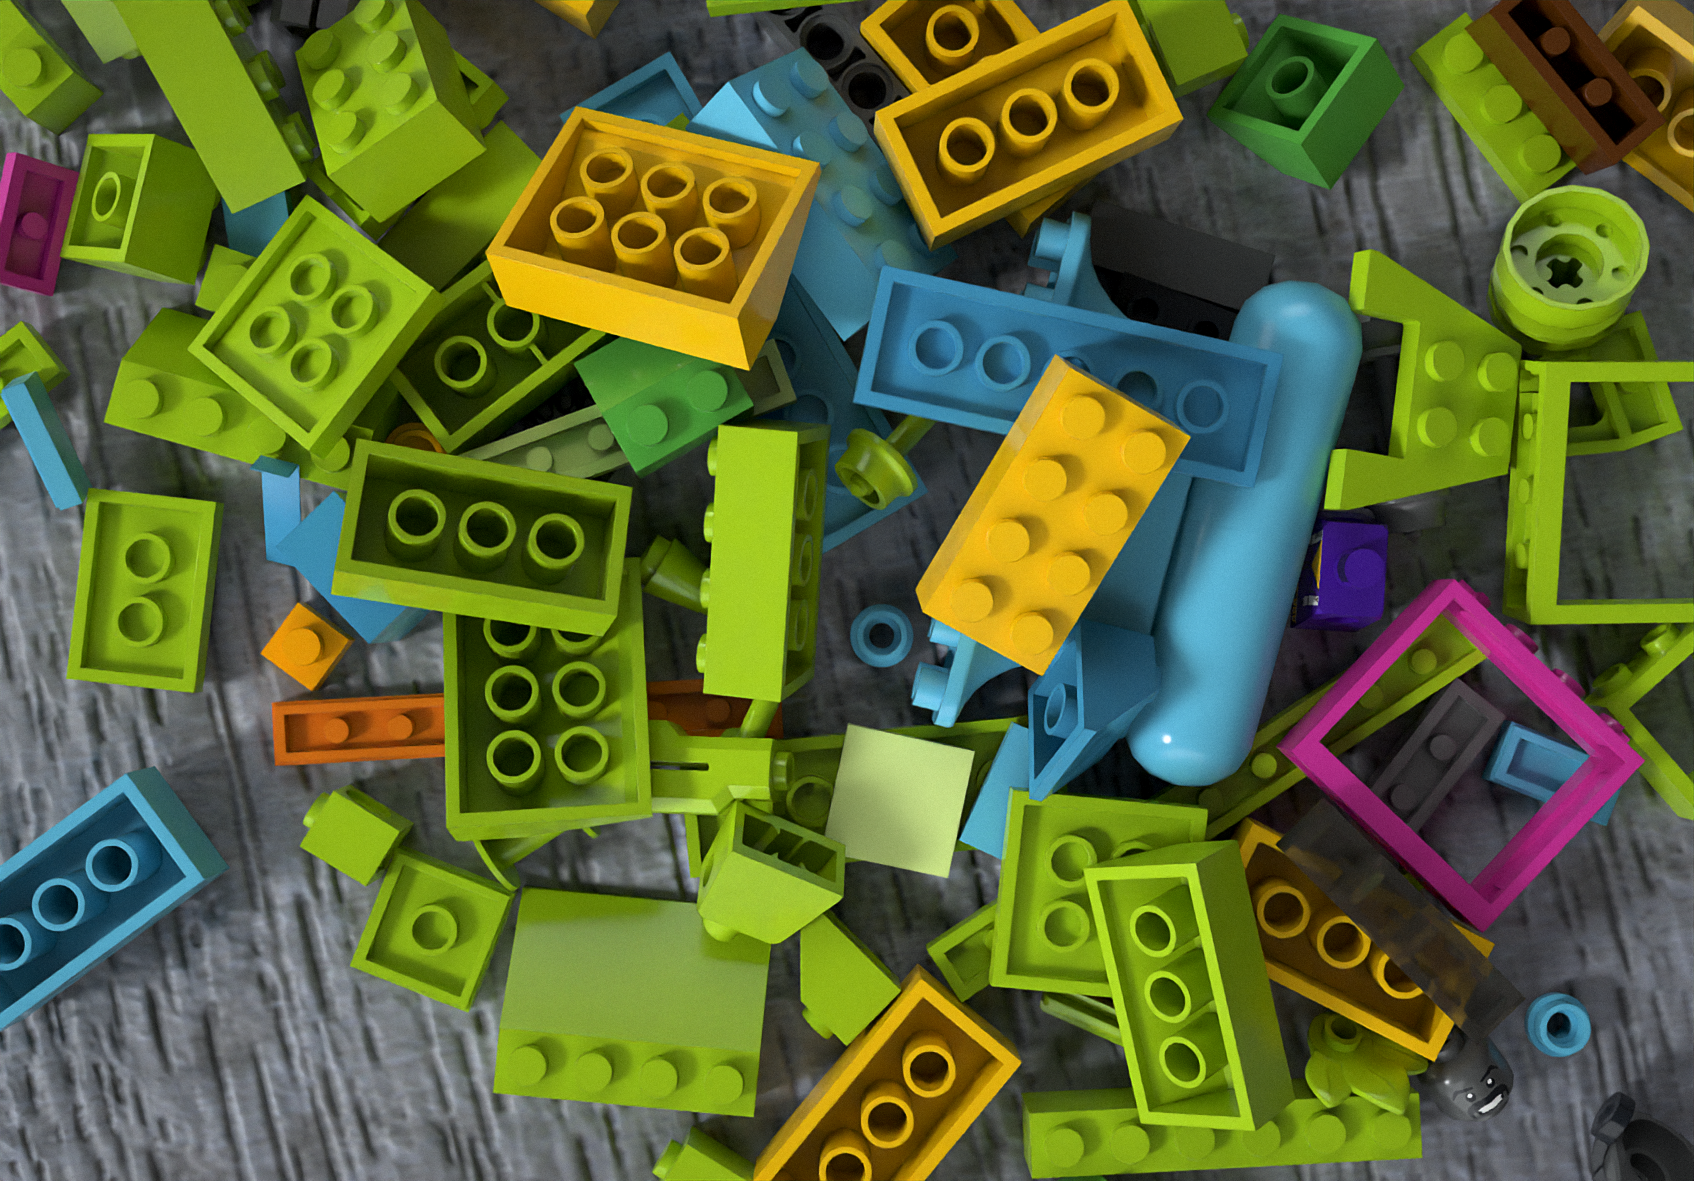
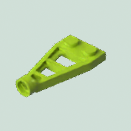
M1638 310L1624 315L1610 337L1585 354L1559 359L1549 356H1538L1534 360L1659 359L1642 312ZM1588 382L1600 414V419L1591 426L1568 428L1566 457L1625 451L1683 430L1667 382Z

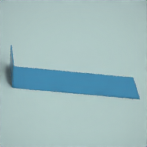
M261 455L250 469L262 472L266 560L293 566L276 546L301 523L299 465Z

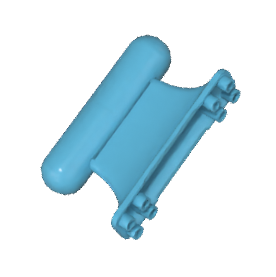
M1074 211L1066 223L1044 217L1041 228H1037L1027 265L1050 271L1047 286L1043 287L1027 282L1024 291L1021 290L1019 295L1129 319L1110 300L1096 276L1091 256V217ZM1286 280L1264 286L1244 302L1233 324L1229 342L1284 354L1255 488H1245L1170 471L1078 620L1084 618L1154 636L1156 665L1160 666L1162 670L1161 687L1154 702L1146 704L1131 722L1130 729L1125 738L1133 757L1150 775L1172 785L1202 787L1220 782L1240 768L1253 745L1326 484L1331 450L1336 448L1362 355L1361 322L1355 313L1351 311L1345 298L1318 283ZM931 617L927 637H930L929 641L948 646L943 667L919 662L910 696L913 699L912 705L932 710L933 723L950 728L954 725L964 705L978 688L988 680L1022 665Z

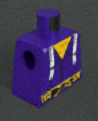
M1318 510L1292 602L1290 628L1357 632L1381 619L1384 611L1389 531L1387 524L1363 513Z

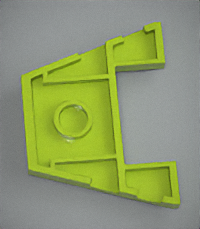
M1368 249L1355 252L1348 299L1351 311L1355 314L1403 324L1389 454L1386 456L1352 449L1331 450L1324 509L1351 510L1508 474L1523 346L1380 251Z

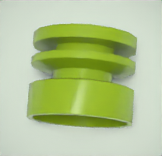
M1568 185L1544 190L1524 202L1506 226L1499 254L1496 257L1490 275L1486 302L1492 323L1499 331L1522 345V350L1533 355L1559 359L1585 354L1605 342L1622 320L1625 310L1631 302V297L1637 290L1647 269L1650 242L1642 219L1626 201L1600 188Z

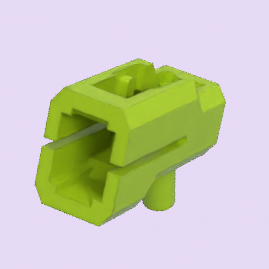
M753 699L741 727L726 729L720 737L689 736L679 724L667 720H648L650 766L709 768L708 771L651 769L653 813L727 816L732 805L737 800L742 802H781L783 792L791 791L795 773L794 756L791 751H785L783 742L764 738L780 702Z

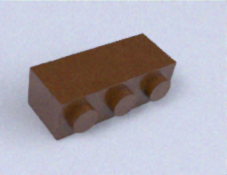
M1497 0L1464 28L1585 176L1618 163L1667 121L1569 0Z

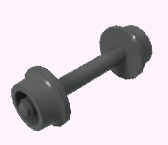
M1371 317L1370 321L1361 323L1362 355L1359 366L1374 365L1388 456L1403 324ZM1451 487L1364 506V509L1371 510L1376 520L1387 524L1389 534L1403 532V537L1415 543L1423 534L1422 529L1446 526L1445 501L1452 495Z

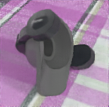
M1622 1092L1614 1093L1605 1101L1596 1114L1591 1128V1134L1595 1137L1591 1153V1165L1593 1168L1591 1179L1593 1181H1694V1146L1681 1133L1678 1134L1663 1122L1652 1118V1115L1635 1111V1100Z

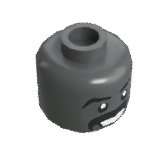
M1454 1025L1435 1062L1426 1058L1429 1063L1426 1072L1417 1074V1078L1440 1111L1453 1120L1475 1122L1489 1120L1498 1115L1505 1108L1509 1100V1095L1513 1088V1071L1484 1030L1474 1025Z

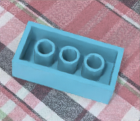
M804 47L728 81L685 127L687 132L820 162L821 175L792 267V273L843 341L869 325L880 270L883 265L936 276L959 257L949 243L932 252L929 251L885 156L869 136L863 121L852 113L832 86L824 68L813 60Z
M155 766L124 774L0 865V1032L26 1019L230 868Z

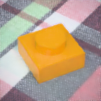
M298 602L260 654L310 691L319 690L356 639L306 602Z

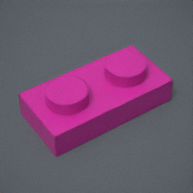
M17 152L6 154L0 182L1 285L53 297L62 258L59 257L79 172Z

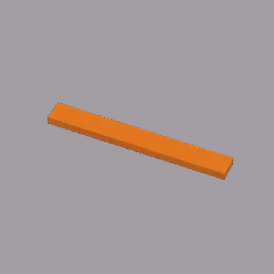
M704 678L646 681L648 720H667L679 724L689 736L720 737L726 729L740 728L753 699L703 693ZM444 692L272 702L275 766L445 757ZM780 702L764 738H784L782 702Z

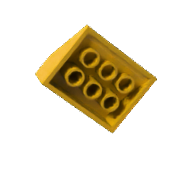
M576 106L485 254L506 306L750 371L778 317L821 175L820 162Z

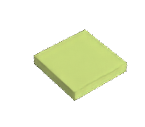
M848 723L824 836L846 845V857L948 878L975 751L960 746Z

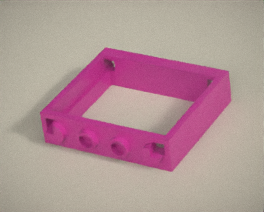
M1433 579L1286 734L1276 747L1461 923L1483 933L1645 760L1627 744L1630 739L1622 732L1625 728L1605 713L1597 715L1581 700L1586 693L1577 681L1560 669L1554 668L1551 671L1534 655L1539 648L1525 632L1509 623L1504 627L1487 610L1492 604L1483 592H1475L1463 579L1459 582L1455 579ZM1440 613L1590 755L1470 884L1319 742Z

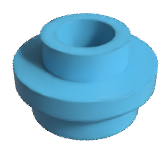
M876 604L865 608L856 616L850 630V641L854 652L863 662L874 667H889L903 660L910 651L913 643V628L908 617L900 609L887 604ZM878 623L889 625L894 634L890 645L884 648L874 646L869 639L871 628Z
M1549 992L1536 998L1527 1009L1524 1020L1525 1032L1532 1045L1541 1052L1553 1057H1566L1578 1052L1587 1044L1591 1034V1021L1588 1011L1576 998L1562 992ZM1555 1013H1561L1563 1016L1562 1027L1557 1032L1549 1033L1547 1023L1550 1017Z

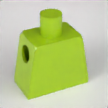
M737 800L725 818L701 867L696 910L703 917L705 929L713 938L722 942L733 940L739 932L769 944L783 942L844 897L846 845Z

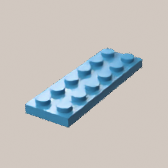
M887 265L881 267L852 403L1007 436L1053 357L1057 354L1170 419L1191 436L1170 470L1171 472L1245 488H1255L1283 362V353Z

